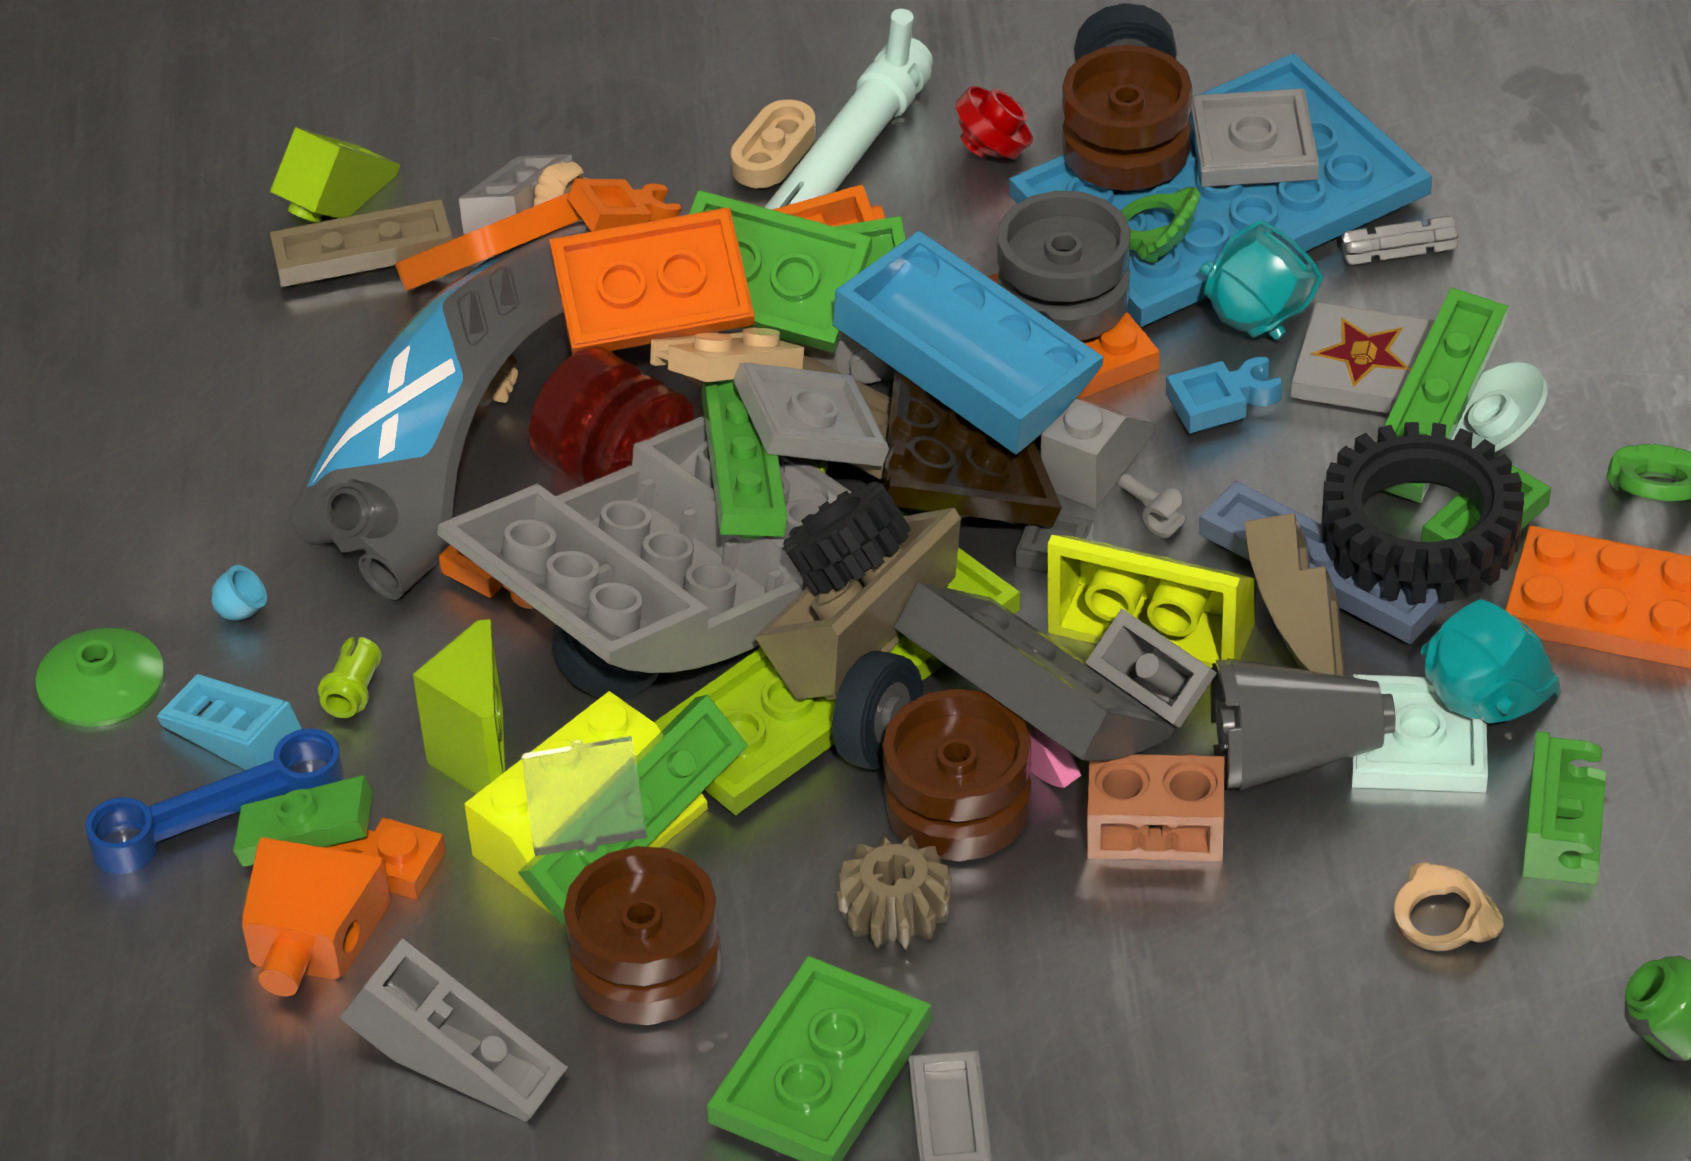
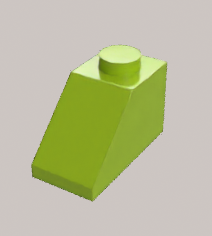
M295 127L270 192L291 201L287 211L315 223L321 222L323 215L335 218L350 217L397 176L401 164L357 144Z

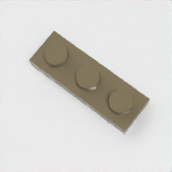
M442 199L269 232L281 287L394 266L399 261L453 240Z

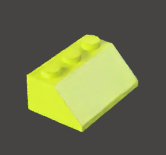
M1051 535L1048 541V633L1097 645L1120 610L1123 609L1210 668H1212V664L1216 663L1215 660L1241 659L1255 624L1256 578L1079 537Z
M608 691L464 803L472 856L554 916L518 872L661 732L656 723ZM702 792L647 847L661 848L707 811V800Z

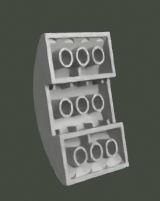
M702 416L635 443L632 465L558 496L553 495L537 483L438 524L437 535L608 664L626 670L646 673L678 672L721 662L760 645L755 636L808 587L784 551V540L790 537L789 532L794 527L803 525L801 520L808 514H816L820 511L818 507L828 501L830 504L837 499V495L846 490L850 494L851 491L803 458L778 455L787 511L785 537L763 536L757 539H745L736 535H720L705 419Z

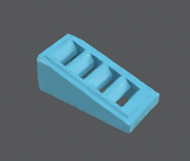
M197 674L157 715L161 726L244 770L274 760L273 754L278 742L286 735L302 729L290 702ZM210 701L213 703L200 717L197 716Z

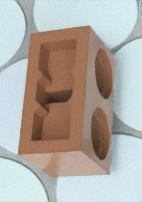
M1133 754L1113 760H1089L1087 858L1222 862L1224 756Z

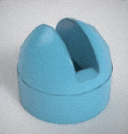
M234 565L216 580L212 587L213 595L211 601L213 610L223 619L235 622L244 620L254 615L267 603V592L264 584L253 571L242 565Z

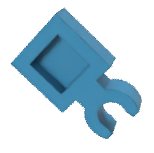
M1267 357L1248 359L1241 365L1239 370L1231 372L1223 361L1166 376V395L1188 432L1193 433L1246 418L1247 404L1270 406L1279 402L1282 397V380L1280 377L1268 380L1270 361Z

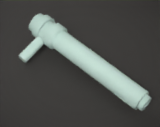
M896 9L892 12L888 43L876 56L875 61L869 65L857 80V91L764 208L772 210L835 192L890 120L904 113L915 99V94H918L931 78L933 58L931 52L922 42L911 37L914 20L911 11Z

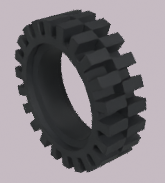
M1405 422L1404 436L1402 437L1396 436L1392 425L1378 428L1377 443L1367 433L1356 437L1354 450L1345 445L1337 453V464L1330 463L1326 473V481H1324L1321 535L1322 541H1327L1326 552L1331 561L1339 559V571L1347 578L1359 571L1358 586L1368 591H1371L1379 580L1384 581L1383 597L1397 600L1401 587L1412 589L1411 603H1425L1427 589H1436L1439 603L1454 601V590L1457 584L1466 597L1478 593L1480 579L1491 586L1499 580L1500 569L1508 570L1513 563L1514 552H1518L1524 492H1521L1522 480L1519 473H1511V460L1505 454L1494 458L1495 445L1486 439L1472 449L1473 433L1460 428L1454 440L1445 438L1447 425L1440 423L1432 424L1431 436L1419 434V422ZM1402 483H1431L1445 486L1464 494L1479 511L1480 519L1466 534L1457 538L1438 542H1417L1398 538L1380 530L1370 521L1364 511V506L1368 499L1377 491L1388 486Z

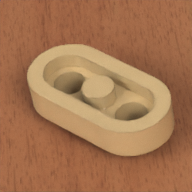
M792 99L778 100L765 106L731 148L733 177L740 184L754 189H766L784 180L816 139L814 110L808 104Z

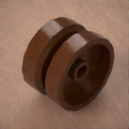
M1129 44L1100 48L1080 57L1067 70L1062 85V109L1065 116L1062 126V149L1067 165L1081 179L1101 188L1123 191L1145 189L1172 179L1186 165L1191 149V124L1189 116L1192 109V83L1187 69L1173 56L1152 47Z
M955 688L927 693L904 705L888 723L882 744L883 768L886 775L884 784L885 808L891 829L902 841H905L912 835L918 845V849L935 846L937 854L941 859L952 861L988 857L1013 843L1027 826L1032 805V782L1029 775L1031 768V740L1025 720L985 692Z
M635 846L613 851L585 866L569 886L564 906L566 933L570 943L571 971L578 994L595 1012L620 1023L652 1025L678 1019L705 1001L718 983L722 963L721 941L717 930L719 921L717 898L710 877L691 858L667 848Z

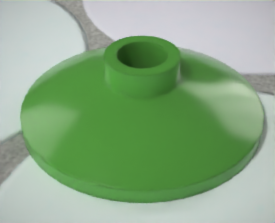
M97 628L70 636L53 647L38 667L35 686L40 703L56 719L75 726L101 727L127 720L149 706L162 688L165 669L158 648L148 638L127 629Z

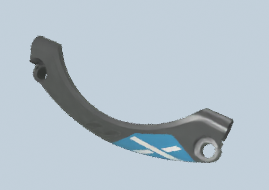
M584 221L562 227L499 253L444 288L410 318L370 365L338 413L308 472L300 494L294 502L291 513L292 525L297 535L309 544L323 545L335 542L341 552L365 550L366 553L359 560L360 572L369 586L379 595L390 600L401 598L440 561L439 555L450 545L437 535L438 524L453 518L458 466L465 438L475 411L490 382L506 359L529 335L550 319L563 313L549 239L591 232ZM330 506L334 512V523L330 517Z

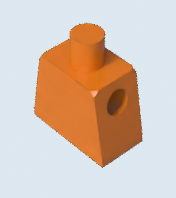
M264 837L260 838L244 906L242 928L250 962L257 967H262L258 980L265 990L278 996L288 997L297 992L304 975L333 980L345 976L391 902L383 857Z

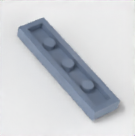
M1235 481L1199 516L1200 535L1250 560L1244 521L1295 513L1308 543L1310 568L1326 567L1338 594L1339 608L1408 644H1411L1446 608L1447 602L1439 603L1436 589L1426 590L1425 603H1411L1412 589L1401 587L1397 600L1383 597L1384 581L1379 580L1371 591L1358 586L1359 571L1347 578L1339 571V559L1331 561L1326 552L1327 541H1322L1320 523L1238 481Z

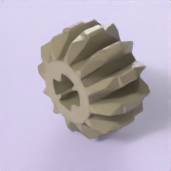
M883 834L878 847L873 848L858 843L854 859L842 861V869L839 872L840 889L837 891L838 910L841 911L842 918L848 919V926L852 929L854 937L871 934V939L877 949L888 940H898L906 951L912 936L915 935L931 941L936 930V924L947 922V917L951 911L949 894L952 893V876L948 872V865L941 864V858L938 856L935 846L918 849V845L912 835L901 844H892Z

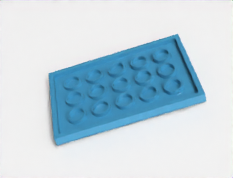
M1292 53L1199 95L1305 89L1319 160L1318 180L1201 187L1191 127V149L1186 165L1172 179L1154 187L1129 191L1101 188L1081 179L1067 165L1063 154L1009 178V197L1018 204L1033 195L1052 191H1076L1105 199L1122 211L1128 204L1145 196L1173 194L1188 187L1197 188L1201 195L1196 207L1195 219L1187 235H1184V239L1180 244L1173 246L1164 256L1158 257L1156 262L1142 260L1136 251L1130 250V294L1127 312L1140 327H1143L1206 298L1204 289L1207 278L1199 271L1200 267L1207 260L1213 263L1225 243L1247 226L1259 220H1264L1286 233L1305 251H1308L1342 235L1346 231L1358 228L1431 194L1432 175L1301 58ZM1150 208L1135 214L1128 221L1130 229L1136 231L1152 230L1160 226L1169 225L1175 215L1165 208Z

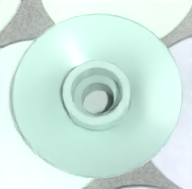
M1511 362L1484 371L1451 440H1454L1461 428L1473 433L1472 449L1484 439L1495 445V452L1514 442L1535 421L1545 404L1548 385L1540 370L1529 363Z

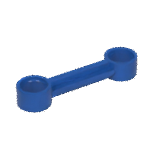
M312 728L297 730L286 735L278 742L273 754L274 760L148 807L143 802L134 798L119 797L107 800L90 812L85 824L93 860L99 868L106 872L114 874L132 873L142 869L153 860L158 850V842L237 813L241 810V805L285 795L297 789H309L344 780V771L338 742L331 734L323 730ZM306 760L328 762L325 766L313 772L298 773L290 770L296 764ZM132 828L141 831L137 836L125 842L110 843L103 841L107 835L120 829Z

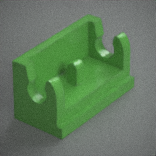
M1536 731L1522 877L1598 885L1607 771L1589 766L1576 767L1569 762L1576 759L1599 762L1602 760V748L1589 741L1549 737L1550 732Z

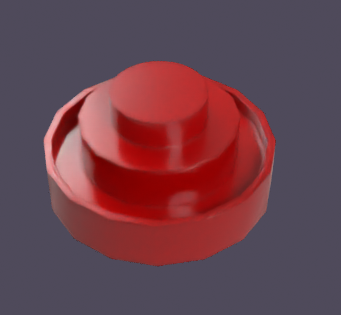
M973 85L968 87L956 101L955 109L960 117L959 125L963 131L960 138L965 146L977 156L986 158L988 155L997 158L1004 156L1017 159L1033 143L1032 132L1026 124L1028 116L1025 110L1006 92L996 88L990 92L983 87Z

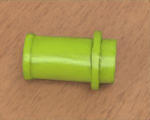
M354 637L347 639L341 648V654L333 671L321 679L318 686L320 704L327 713L334 717L349 718L365 709L369 700L368 684L375 669L378 668L382 660L381 650L369 639L359 637L353 654L351 653L356 644Z

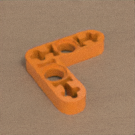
M569 192L395 263L405 291L581 220L582 218L567 199Z

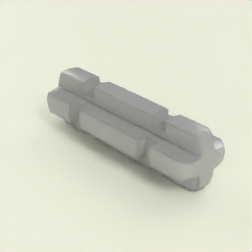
M1442 216L1429 218L1427 220L1428 225H1422L1421 220L1376 226L1373 228L1374 233L1369 234L1366 228L1349 230L1342 234V255L1346 264L1355 266L1369 264L1372 262L1371 257L1377 256L1379 262L1426 255V249L1432 248V253L1434 254L1453 251L1458 245V230L1452 217Z

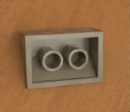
M954 507L903 516L910 526L911 531L907 533L909 537L905 542L898 544L900 548L893 555H887L883 558L885 561L877 568H869L865 571L866 575L857 581L854 578L850 579L845 587L837 590L834 586L829 593L821 594L819 591L815 594L812 593L809 587H806L755 636L796 700L825 696L827 700L837 698L838 691L847 672L859 657L870 651L889 652L898 644L900 638L897 633L899 631L894 627L917 583L922 582L946 587L955 578L961 517Z

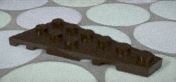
M895 369L887 442L889 451L886 456L883 482L884 488L897 507L925 511H937L954 507L961 518L971 516L1002 520L1015 525L1032 524L1053 527L1062 507L1034 441L1017 455Z

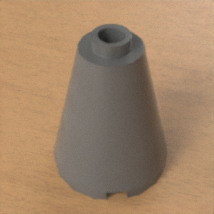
M1230 658L1227 660H1215L1216 663L1212 664L1211 669L1217 672V674L1210 683L1211 723H1216L1218 745H1213L1214 756H1224V791H1242L1382 748L1385 734H1393L1395 732L1396 716L1392 694H1381L1377 681Z

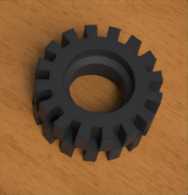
M870 482L867 486L865 484L856 486L850 494L847 490L837 495V499L829 504L827 501L819 506L820 511L816 514H808L801 520L803 525L794 527L789 532L790 537L784 540L783 549L812 593L817 594L820 591L821 594L829 593L834 586L837 590L845 587L852 578L857 581L866 575L865 571L871 567H879L885 562L883 560L885 556L893 555L900 548L898 544L907 540L909 537L907 533L911 530L882 483Z

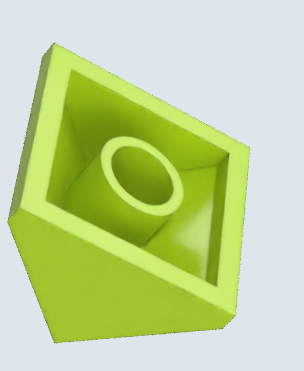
M491 619L477 620L413 673L427 763L474 794H477L506 771L504 709Z

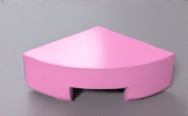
M1025 720L1031 740L1030 772L1044 782L1061 788H1065L1081 776L1080 769L1071 752Z

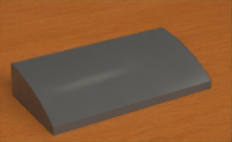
M918 582L894 627L1081 760H1113L1140 753L1170 738L1177 727L991 597Z

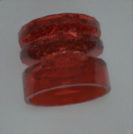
M592 346L577 351L561 363L544 384L532 410L528 429L530 446L540 460L567 477L579 479L584 485L632 465L635 443L649 440L667 430L694 420V408L684 394L674 388L666 387L662 381L655 377L642 374L636 365L611 350Z

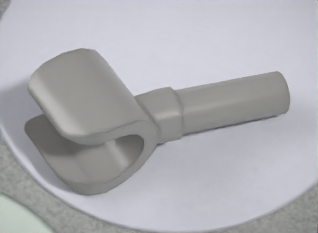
M1128 473L1121 476L1119 486L1142 501L1146 506L1142 518L1147 528L1153 534L1161 538H1168L1185 523V516L1177 512L1183 505L1181 493L1177 489L1167 488L1160 494L1155 490H1151Z

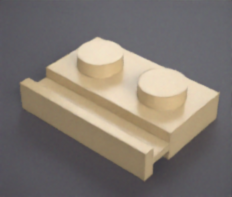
M746 328L740 331L721 333H698L692 336L652 340L650 364L655 366L668 365V370L704 382L734 379L739 364L744 362L803 369L804 347L779 340L780 332L768 328Z

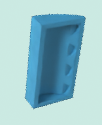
M920 230L835 290L833 326L1016 455L1043 433L1070 406L1103 364L1102 355Z

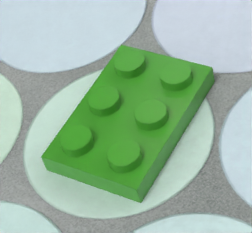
M698 190L689 214L728 207L731 210L755 315L754 325L741 328L777 330L780 332V339L835 354L843 333L833 326L835 290L865 269L872 250V237Z
M808 956L707 1104L708 1123L799 1161H842L908 1060V1056L911 1055L932 1022L931 1004Z

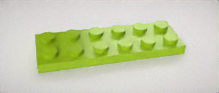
M958 547L956 576L945 588L991 597L1014 614L1020 611V592ZM901 632L897 633L900 638L898 644L889 651L890 653L909 658L919 669L922 681L945 665V663ZM760 647L654 722L662 731L696 697L708 694L748 744L704 789L734 815H737L835 744L833 739V712L837 698L827 700L825 696L796 700L762 647Z

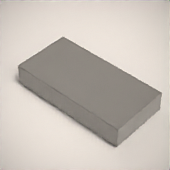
M979 1050L908 1056L919 1161H992Z

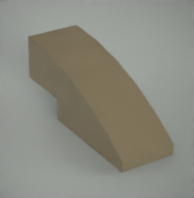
M1295 513L1244 521L1249 558L1260 593L1291 657L1301 670L1345 676L1338 594L1325 566L1310 568L1308 543Z

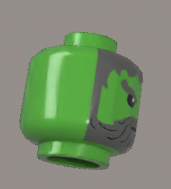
M1667 956L1643 964L1631 976L1625 989L1624 1016L1629 1027L1656 1051L1673 1061L1691 1060V960L1683 956Z

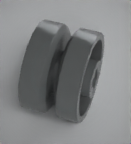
M1052 191L1030 196L1011 207L999 222L997 236L998 285L1036 311H1045L1059 327L1078 340L1098 337L1115 327L1128 310L1131 229L1120 210L1107 200L1084 192Z

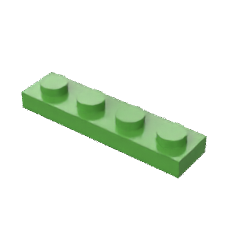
M1451 287L1384 426L1392 425L1396 436L1402 437L1404 436L1405 422H1419V434L1431 436L1433 423L1446 424L1445 438L1451 439L1505 326L1509 306ZM1402 483L1388 486L1381 490L1421 503L1430 483Z
M734 379L714 382L702 381L701 397L720 535H736L745 539H757L763 536L785 537L787 511L778 455L767 454L733 382Z
M708 694L696 697L518 873L560 924L565 923L564 906L568 888L585 866L609 852L635 846L647 847L748 744Z

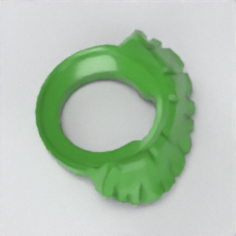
M1188 187L1173 194L1145 196L1133 201L1122 209L1121 212L1127 223L1135 214L1150 208H1165L1175 215L1171 223L1166 226H1160L1147 231L1131 229L1130 250L1136 251L1142 260L1156 262L1158 257L1164 256L1173 246L1180 244L1184 239V235H1187L1195 219L1196 207L1201 195L1198 189Z
M1659 444L1627 445L1618 449L1612 456L1606 478L1617 491L1623 489L1640 497L1661 501L1690 500L1691 451L1687 452V450L1681 448L1676 449L1673 446ZM1644 477L1670 478L1676 482H1657L1645 479Z

